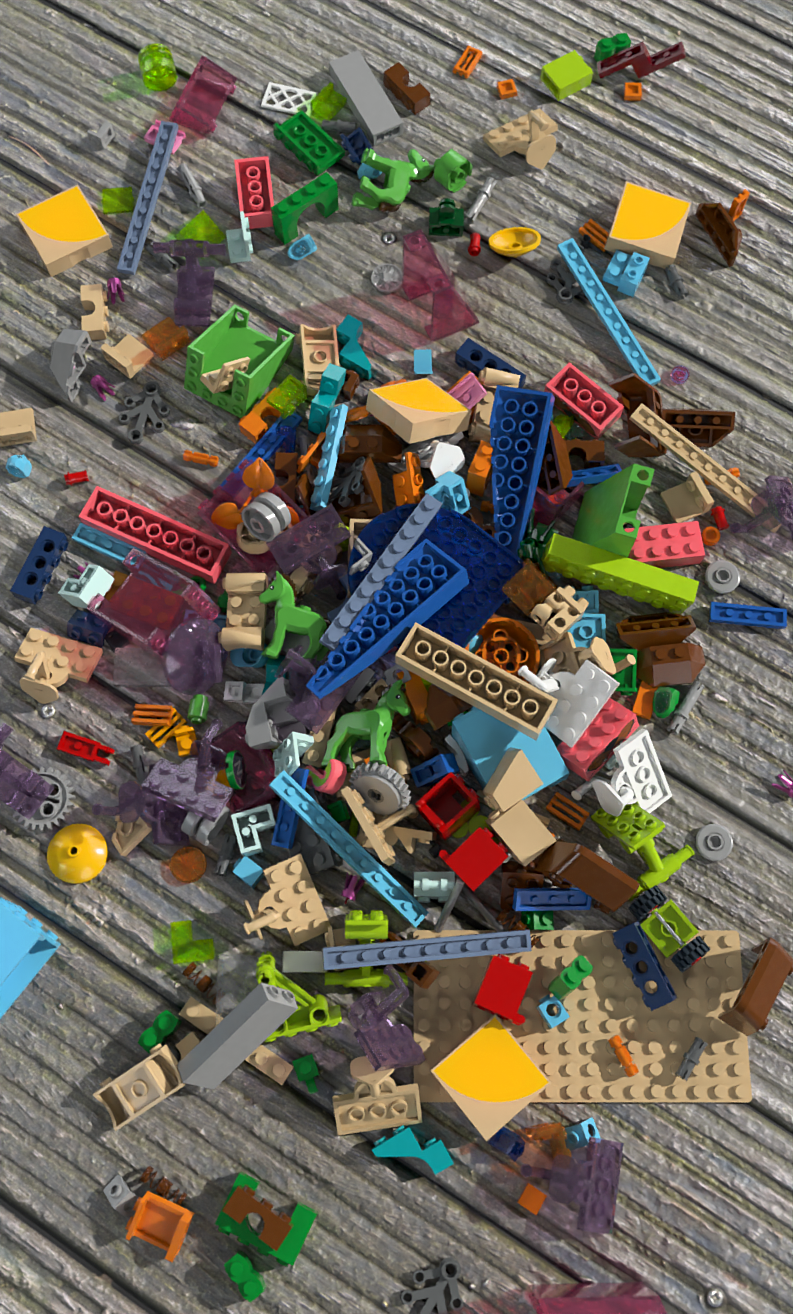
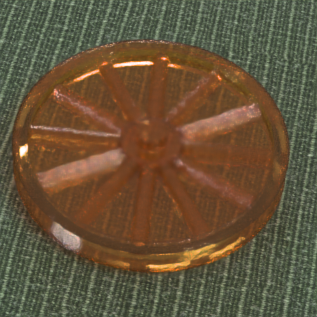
M190 846L177 850L170 861L172 875L183 883L196 882L204 875L207 867L204 854L199 849Z

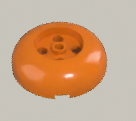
M492 618L480 623L470 632L464 643V649L469 651V644L472 642V638L476 635H482L484 641L474 653L475 655L528 684L530 683L529 681L518 675L519 669L522 666H527L528 670L536 675L540 663L539 646L532 632L523 626L522 623L510 618ZM488 644L493 645L494 650L492 652L486 650ZM511 644L513 646V650L510 652L505 649V645ZM498 654L503 656L502 661H499V659L496 658ZM512 663L514 669L511 671L507 670L506 664Z

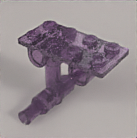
M193 239L170 240L169 242L153 241L154 254L168 253L171 256L185 257L186 266H181L180 269H177L178 293L177 298H174L175 326L209 327L215 267H201L198 257L208 258L210 255L226 256V244H210L208 241Z
M3 723L0 727V800L25 818L30 819L53 791L54 787L2 749L4 745L2 743L14 731L6 723Z

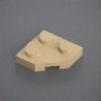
M130 799L116 813L115 821H117L116 833L112 835V842L120 855L126 857L153 830L134 800Z

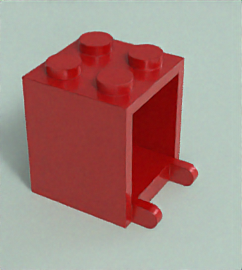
M452 772L446 775L415 803L418 813L444 841H447L480 811V801L477 793L472 788L468 790L461 776L458 774L455 776ZM457 791L469 803L464 808L452 797Z
M479 827L451 855L445 850L439 852V856L473 891L509 857L506 854L508 849L501 842L496 844L492 840L494 835L486 827L484 829Z
M498 954V956L493 955L472 1006L492 1015L496 1014L499 1018L515 1025H521L525 1022V1017L517 1012L533 972L529 971L530 967L523 963L513 964L509 962L510 958L502 954Z

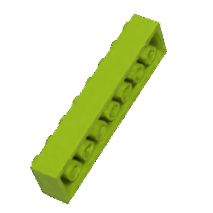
M556 533L552 535L546 544L542 555V562L548 572H557L566 578H575L580 580L581 583L593 584L598 586L599 589L611 590L616 592L617 595L629 596L635 601L647 602L653 607L665 608L671 613L682 614L694 603L699 581Z

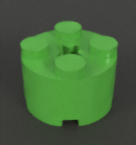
M450 149L434 162V179L452 192L462 189L467 183L465 181L467 176L472 174V164L453 149Z

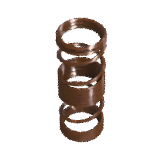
M507 908L496 918L498 922H501V925L513 918L508 931L524 930L526 928L520 920L513 928L509 929L516 916H512L503 923L505 917L510 912ZM536 934L531 936V938L534 937L531 941V948L540 939L536 937Z
M194 962L190 963L182 975L187 977L188 980L197 976L194 980V986L202 993L209 989L207 998L216 995L212 1000V1003L216 1005L226 992H221V988L208 997L215 982L211 985L213 980L205 975L198 984H195L202 970L193 977L188 978L197 967Z
M148 1166L139 1181L144 1184L153 1176L150 1189L157 1186L155 1193L162 1198L165 1196L166 1199L173 1183L164 1176L151 1187L157 1171L150 1176L154 1168ZM178 1188V1189H177L168 1199H166V1200H169V1199L176 1193L175 1198H174V1200H173V1203H174V1202H175V1199H176V1197H177V1195H178V1193H179V1191H180V1188ZM185 1192L178 1199L177 1205L180 1206L186 1198L187 1194Z

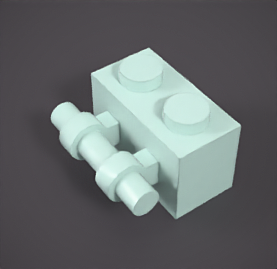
M414 872V898L418 899V902L426 903L430 902V899H438V902L441 903L447 902L455 885V872Z

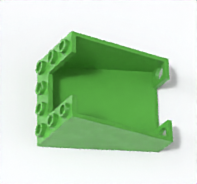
M234 304L188 346L184 389L242 418L252 411L253 406L258 402L292 352L295 335L282 328L278 329L276 340L248 326L250 312ZM237 312L243 315L244 320L238 318ZM282 335L287 337L285 341H283ZM245 357L250 358L248 369L245 373L237 369L234 371L231 389L213 394L200 380L202 374L221 369L224 363Z
M632 464L586 491L572 539L628 558L641 522L635 519L647 487L650 488L655 469ZM626 523L632 524L634 531L626 532L623 529V525Z

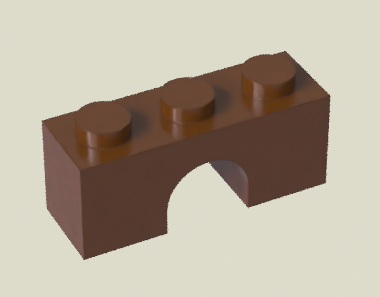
M400 62L384 71L383 84L385 88L390 90L396 99L405 105L407 110L416 115L430 105V92L421 83L413 87L407 86L409 85V71Z
M580 439L564 440L568 456L576 455L581 457L584 462V469L604 465V441L597 439L582 441Z
M276 452V477H284L288 479V482L283 486H273V494L279 497L286 506H293L294 510H296V504H300V497L295 486L301 478L298 477L297 472L299 466L297 464L299 460L298 453Z
M388 931V939H381L379 942L402 941V939L395 933ZM428 961L397 964L406 972L405 975L420 988L428 989L440 974Z
M245 1184L244 1187L238 1186L222 1211L239 1224L243 1222L248 1214H259L264 1220V1229L258 1238L277 1251L293 1227V1224L290 1222L292 1219L282 1211L279 1214L273 1210L274 1205L267 1199L263 1198L260 1200L254 1196L256 1192Z

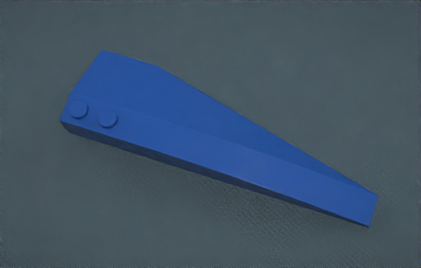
M499 385L496 387L490 417V445L493 448L491 464L496 531L494 533L496 576L516 578L517 549L520 548V542L525 540L555 401L553 394L549 392Z
M428 539L422 541L394 567L395 571L392 575L387 576L384 580V586L381 590L375 592L373 601L366 604L349 627V632L346 636H342L334 652H330L327 656L328 660L319 667L306 687L317 698L321 699L370 666L405 639L415 622L422 625L468 585L467 570Z

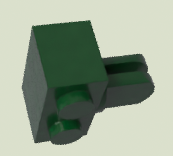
M450 198L441 199L439 207H430V236L463 237L464 208H456L454 200Z

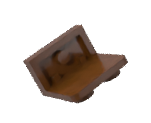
M508 861L501 864L502 886L500 907L502 910L507 908L508 910L515 911L512 908L515 888H543L544 874L535 870L537 863L530 862L528 870H525L523 865L516 861Z

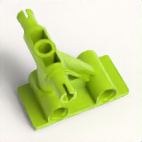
M634 803L626 804L618 817L608 814L603 808L598 809L596 813L590 816L607 839L615 836L628 854L637 851L649 867L648 870L637 877V882L640 886L637 892L628 899L630 901H633V899L644 891H648L651 887L667 881L672 874L681 868L683 862L695 855L693 849L686 844L675 854L671 853L660 859L654 847L653 837L663 831L665 824Z
M350 910V914H346L345 939H357L359 944L374 943L376 939H388L387 914H383V910H371L370 914H362V910ZM374 966L359 967V969H346L344 972H325V986L343 985L346 988H387L389 985H408V976L405 975L406 972H389L387 969H374Z
M266 951V954L262 952L256 963L258 984L262 982L290 990L294 994L295 1000L300 1003L297 1004L298 1009L264 1042L274 1041L276 1037L284 1035L285 1037H292L301 1031L313 1032L321 1026L333 1027L342 1021L340 1005L329 1007L324 995H309L275 968L276 961L270 951Z

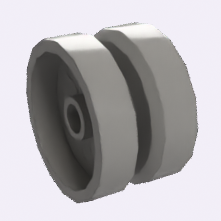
M260 493L253 502H250L242 510L241 517L248 531L259 540L265 542L272 541L280 531H283L291 523L289 509L273 493Z
M204 794L188 812L181 830L190 837L196 834V840L202 845L207 846L222 830L231 810L222 803L216 805V800L213 797Z

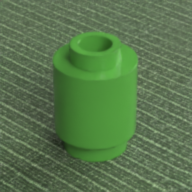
M195 694L190 699L187 718L191 720V723L202 724V722L207 720L209 709L207 696Z

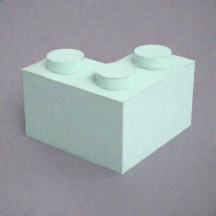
M89 564L79 579L68 578L58 594L73 606L95 610L100 605L105 593L110 590L111 584L115 579L100 566Z
M267 804L231 815L242 856H251L263 852L258 833L275 828L276 821L271 805Z

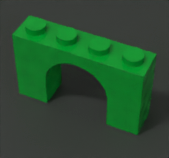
M325 172L271 207L274 234L284 245L298 237V219L302 212L310 205L315 203L316 209L325 218L339 210L337 182L328 172Z
M240 1172L223 1208L238 1186L244 1187L246 1184L256 1192L260 1181ZM298 1202L291 1216L292 1220L290 1222L293 1224V1227L277 1251L258 1238L260 1234L251 1226L248 1215L239 1224L221 1210L215 1225L219 1226L218 1231L228 1236L232 1233L238 1236L237 1241L246 1246H249L251 1243L258 1247L257 1251L265 1256L271 1254L277 1257L276 1261L279 1264L288 1267L289 1264L294 1265L318 1212Z

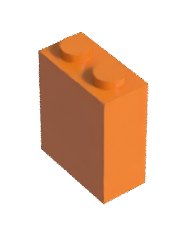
M481 440L468 470L466 488L469 489L470 493L483 497L492 476L491 457L493 452L490 443Z
M408 670L411 680L405 682V696L411 708L410 714L416 725L419 723L424 725L429 723L424 715L425 708L427 707L428 692L420 676ZM404 671L397 673V680L403 679Z

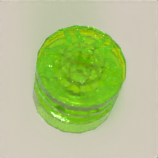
M158 43L143 47L138 54V62L144 85L149 90L157 92L172 88L177 81V73L171 50L167 46Z

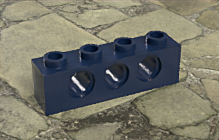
M467 338L455 354L456 364L460 368H465L472 372L477 378H479L480 371L487 367L520 375L518 388H522L525 385L526 375L469 338Z
M46 526L43 527L10 590L15 598L36 605L37 601L42 598L44 587L51 581L54 568L58 567L62 553L68 548V539L64 533ZM49 548H53L51 552H46ZM45 564L44 567L38 569L39 565ZM36 580L33 585H29L31 581Z
M639 921L612 933L614 936L613 943L618 950H621L624 956L622 957L623 963L627 969L630 968L633 974L632 980L635 986L642 991V1000L646 1007H650L651 1011L676 1000L678 997ZM630 942H634L637 945L636 953L629 949ZM640 961L647 964L646 972L640 970ZM650 980L657 984V991H652L649 988Z

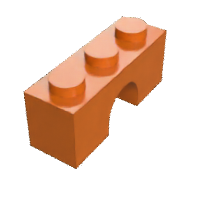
M276 387L272 391H268L264 399L260 403H256L247 416L245 415L241 418L239 422L240 432L257 444L268 431V426L263 419L269 415L279 418L287 408L292 410V400Z

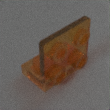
M170 317L165 318L141 335L142 339L161 361L191 342L188 330L184 326L179 328Z
M527 558L522 563L523 568L501 589L526 615H529L534 607L545 601L556 588Z
M546 1122L525 1127L527 1137H534V1140L540 1141L549 1139L555 1167L571 1168L572 1156L570 1150L566 1148L565 1139H567L564 1126H561V1122Z

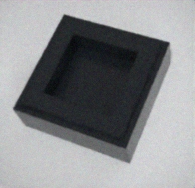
M120 626L104 637L113 653L130 644Z

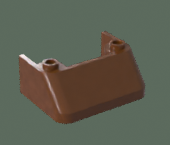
M635 373L608 382L609 386L618 392L617 401L627 410L629 439L614 444V448L629 458L660 457L665 455L667 449L629 419L641 403L661 418L662 399L658 390Z
M371 457L366 459L360 470L364 478L362 481L364 491L359 494L348 495L351 502L347 507H342L338 503L340 497L335 498L330 503L331 509L327 513H320L310 509L311 496L314 489L310 484L307 474L305 473L301 476L295 488L314 531H320L323 534L334 532L335 525L339 523L349 527L350 519H380L382 515L381 483Z
M556 841L543 852L535 868L539 872L549 873L551 875L550 878L560 884L563 881L571 883L595 899L596 902L593 908L605 914H609V912L614 913L637 892L640 886L636 880L588 848L577 843Z
M771 937L752 948L751 951L758 954L732 1008L719 1014L717 1017L746 1036L765 1029L769 1021L767 1016L787 975L790 976L793 972V958L778 941Z

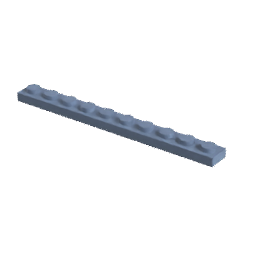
M165 121L160 123L117 266L119 273L135 275L179 129L177 123Z
M426 493L323 634L319 643L334 652L339 645V640L342 636H346L349 632V627L366 604L373 601L375 592L381 590L385 584L384 580L388 575H392L396 564L408 554L443 503Z
M527 929L323 947L322 957L323 970L529 952L532 949L530 930Z

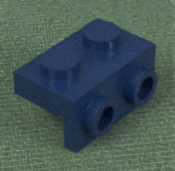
M359 127L347 137L343 133L340 135L343 140L341 142L342 146L346 151L350 152L348 154L350 160L361 166L364 150L366 148L374 150L363 130Z
M77 609L67 622V636L102 648L104 646V637L113 626V620Z

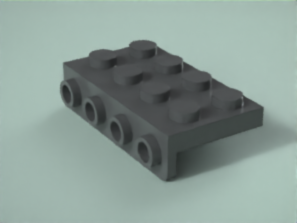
M314 788L307 790L306 792L332 817L327 807L326 794L316 791ZM299 816L293 847L289 849L291 857L301 853L310 876L332 867L342 866L343 859Z

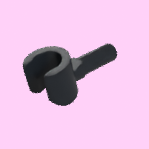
M587 234L583 235V240L580 239V245L584 249L590 248L601 254L602 250L590 242V236Z
M430 840L432 847L428 849V852L435 859L439 856L441 848L434 840Z

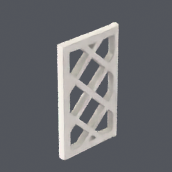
M269 82L260 106L290 114L298 113V109L305 106L307 108L306 114L310 117L317 93ZM271 88L280 89V91L272 94ZM286 92H294L296 95L288 97ZM283 94L286 99L278 103L275 97ZM307 95L312 97L310 100L305 101V99L302 96ZM300 98L303 103L294 106L292 101ZM271 99L275 103L274 105L266 104ZM289 103L292 108L287 109L281 106Z

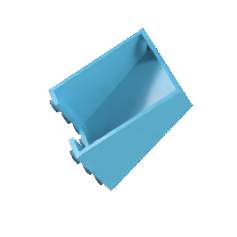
M474 706L467 714L461 713L453 719L451 736L461 748L468 767L482 789L485 788L509 748L521 749L543 782V785L522 800L548 785L552 788L568 778L570 772L545 726L536 741Z
M0 897V1019L61 945L57 941L58 936L50 930L44 931L41 928L43 924L34 917L32 920L26 916L28 912L25 909Z

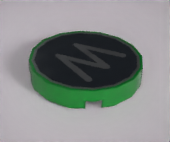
M239 750L229 751L225 762L229 763V768H226L227 780L232 789L241 790L246 784L245 761Z

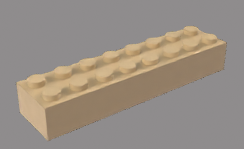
M416 622L395 655L396 664L536 741L558 702V699Z

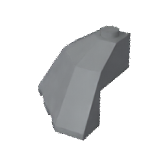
M63 329L50 346L52 349L50 369L68 401L72 403L81 390L77 379L86 367L83 354L92 341L85 330Z
M284 677L277 678L252 706L246 724L247 734H245L246 743L251 748L276 749L292 731L310 735L309 723L301 717L299 713L301 706L297 697L292 695L289 680Z

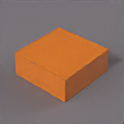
M513 79L497 82L496 87L501 100L517 96V89Z
M625 82L624 100L641 101V83Z
M527 1183L517 1203L537 1215L547 1195Z

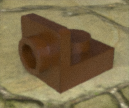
M346 370L345 382L342 386L344 399L351 401L360 385L359 375L353 370Z

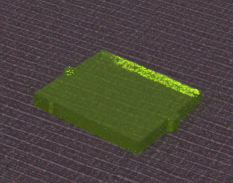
M132 187L102 189L103 199L101 203L103 204V214L133 212V202L135 200Z

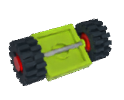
M656 885L639 896L630 905L629 910L639 922L647 918L640 925L666 958H669L678 949H681L671 958V961L683 973L707 954L710 948L700 936H697L687 944L699 931L672 900H669L658 909L666 901L667 897Z

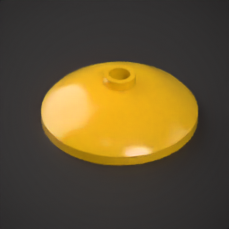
M525 227L502 229L492 234L489 238L490 248L496 253L508 257L523 256L536 249L541 242L539 232Z
M72 824L62 828L54 835L47 850V861L52 873L60 880L70 884H81L95 878L104 868L108 857V847L105 838L97 829L87 824ZM77 848V853L72 855V849Z

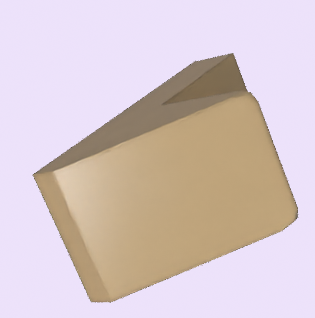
M394 826L393 829L409 853L415 852L417 838L418 842L429 844L430 840H436L437 832L401 826Z

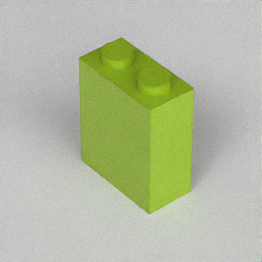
M573 50L542 66L540 79L554 97L560 101L591 85L593 71L583 61L582 56Z

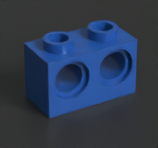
M447 753L440 754L410 769L416 787L421 788L441 781L450 772L456 774L460 772L454 754Z

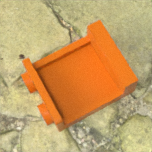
M147 1191L143 1198L139 1197L134 1205L133 1210L136 1213L134 1217H130L125 1229L128 1230L125 1239L130 1240L132 1236H136L167 1251L165 1259L173 1262L181 1249L195 1213Z

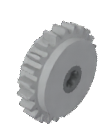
M363 762L351 774L349 782L352 784L350 788L356 789L365 801L363 806L374 813L390 816L396 811L406 809L410 803L411 796L409 794L411 791L407 790L408 784L405 783V779L398 772L384 764H378L377 762L365 764Z

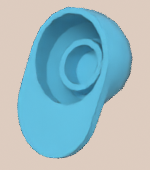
M239 648L230 652L231 662L237 667L260 668L267 663L269 658L262 656L261 653L263 651L256 649Z

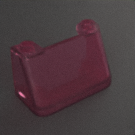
M202 55L168 120L205 134L213 133L218 125L215 123L216 118L229 93L233 95L237 87L235 85L237 78Z
M242 721L236 722L202 746L206 758L214 763H219L221 768L225 770L229 768V763L225 762L229 751L239 750L244 758L247 774L246 784L241 790L232 789L235 796L230 800V807L235 813L253 809L278 796L268 786L276 778L274 775L275 763L273 752L271 749H254L249 747L245 740L247 722Z

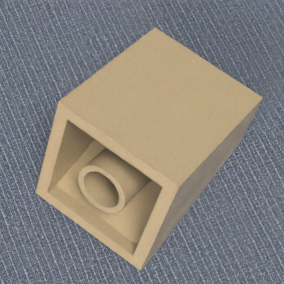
M509 748L483 789L482 792L485 795L483 799L490 808L493 807L495 810L504 812L543 785L540 777L521 749Z
M522 799L504 812L494 810L485 821L499 841L508 849L511 857L523 866H527L557 841Z

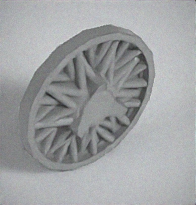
M390 263L381 264L372 272V284L380 292L392 293L402 286L403 273L396 265Z
M725 560L711 563L704 575L708 587L720 594L734 591L740 581V574L736 566Z
M709 824L703 826L697 832L695 846L703 858L709 861H720L731 853L733 839L730 832L723 826Z

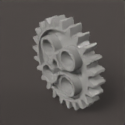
M41 767L40 772L33 768L32 775L25 772V779L19 777L20 785L13 784L17 790L10 791L15 797L9 799V802L15 804L10 807V810L16 811L13 817L19 818L18 823H25L24 827L27 829L32 825L33 831H36L39 827L44 832L46 826L50 830H53L54 823L60 826V819L67 821L64 815H71L72 813L68 808L75 807L70 800L76 799L74 795L70 794L75 789L69 787L72 782L66 780L67 776L65 774L60 776L61 772L59 770L53 773L51 767L48 768L47 772L45 768ZM35 784H39V789L32 792V787ZM58 787V793L51 796L52 789ZM26 795H32L38 798H44L45 796L47 799L52 801L59 800V803L56 804L47 800H42L40 802L36 798H26ZM30 803H34L33 809L31 811H27V805ZM53 806V812L46 815V809Z

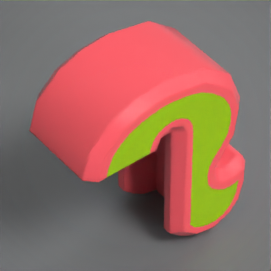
M330 759L325 770L321 768L316 770L311 765L305 767V769L309 770L306 785L312 786L316 791L331 795L339 791L347 775L345 763L335 759Z

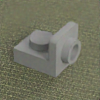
M107 121L98 129L97 133L91 130L87 131L89 142L94 147L105 149L115 136L112 124Z

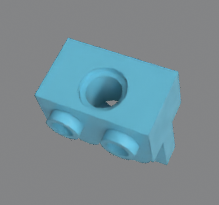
M616 249L602 280L617 286V291L633 297L646 272L650 258L636 252L629 255Z
M451 471L435 479L436 485L425 491V495L427 493L443 503L432 519L437 525L451 515L457 518L471 509L463 478Z

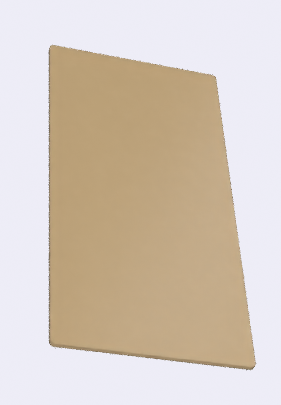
M416 930L413 933V939L493 933L496 931L442 930L438 933L435 930ZM531 930L530 937L536 934V937L540 938L531 948L532 951L502 954L510 958L509 962L513 964L523 963L530 967L529 971L533 972L517 1012L525 1017V1022L521 1025H515L499 1018L551 1081V1084L531 1102H751L752 1091L747 1036L717 1018L719 1014L732 1008L743 986L738 931L698 930L699 933L690 939L687 944L697 936H700L709 946L710 951L683 973L671 961V958L681 949H678L669 958H666L645 933L678 997L676 1000L653 1011L644 1004L642 991L635 986L630 968L627 969L623 963L622 957L624 956L621 950H618L613 943L614 936L612 933L618 930ZM634 942L629 943V949L636 953L637 945ZM493 955L428 961L440 974L428 989L420 988L413 982L414 1084L418 1083L420 1102H455L430 1070L493 1016L472 1006ZM583 955L593 966V970L575 990L564 999L559 1000L570 1017L554 1028L549 1029L536 1008L540 1005L539 1000L548 994L550 997L554 996L548 989L550 982L576 957ZM643 961L639 962L640 970L643 972L647 971V964ZM650 980L649 988L652 991H657V984ZM549 1004L546 1011L548 1015L555 1016L557 1008ZM619 1035L623 1041L621 1043L622 1046L625 1045L633 1059L632 1063L636 1064L639 1070L634 1076L628 1077L624 1071L626 1069L625 1066L622 1067L614 1053V1047L612 1048L608 1042L611 1037ZM695 1037H698L708 1045L699 1058V1065H695L688 1081H685L675 1073L684 1060V1053L689 1051Z

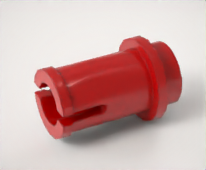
M478 233L470 235V246H468L467 250L469 255L474 257L478 256L481 252V235Z
M86 470L64 474L66 485L73 486L76 483L89 482Z
M722 506L711 509V516L714 517L717 529L719 531L727 529L729 524L724 514L725 509H722Z

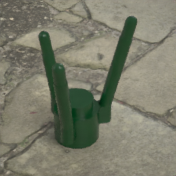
M532 508L525 540H535V545L538 547L539 543H544L546 536L556 522L553 520L541 536L539 530L533 528L535 509Z
M527 539L521 541L520 548L517 549V587H519L523 555L524 558H530L531 564L535 563L534 556H536L544 578L548 579L538 547L535 545V540Z

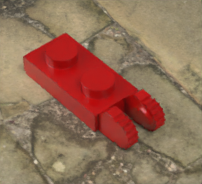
M63 731L56 748L58 751L109 766L110 761L97 756L99 750L112 755L115 752L113 748L104 746L100 742Z

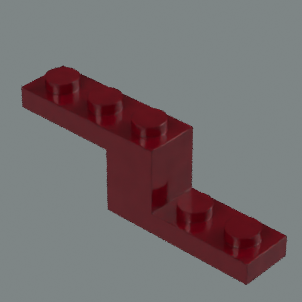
M642 41L597 62L598 75L601 79L632 65L637 77L642 78L686 58L684 45L681 41L650 55Z

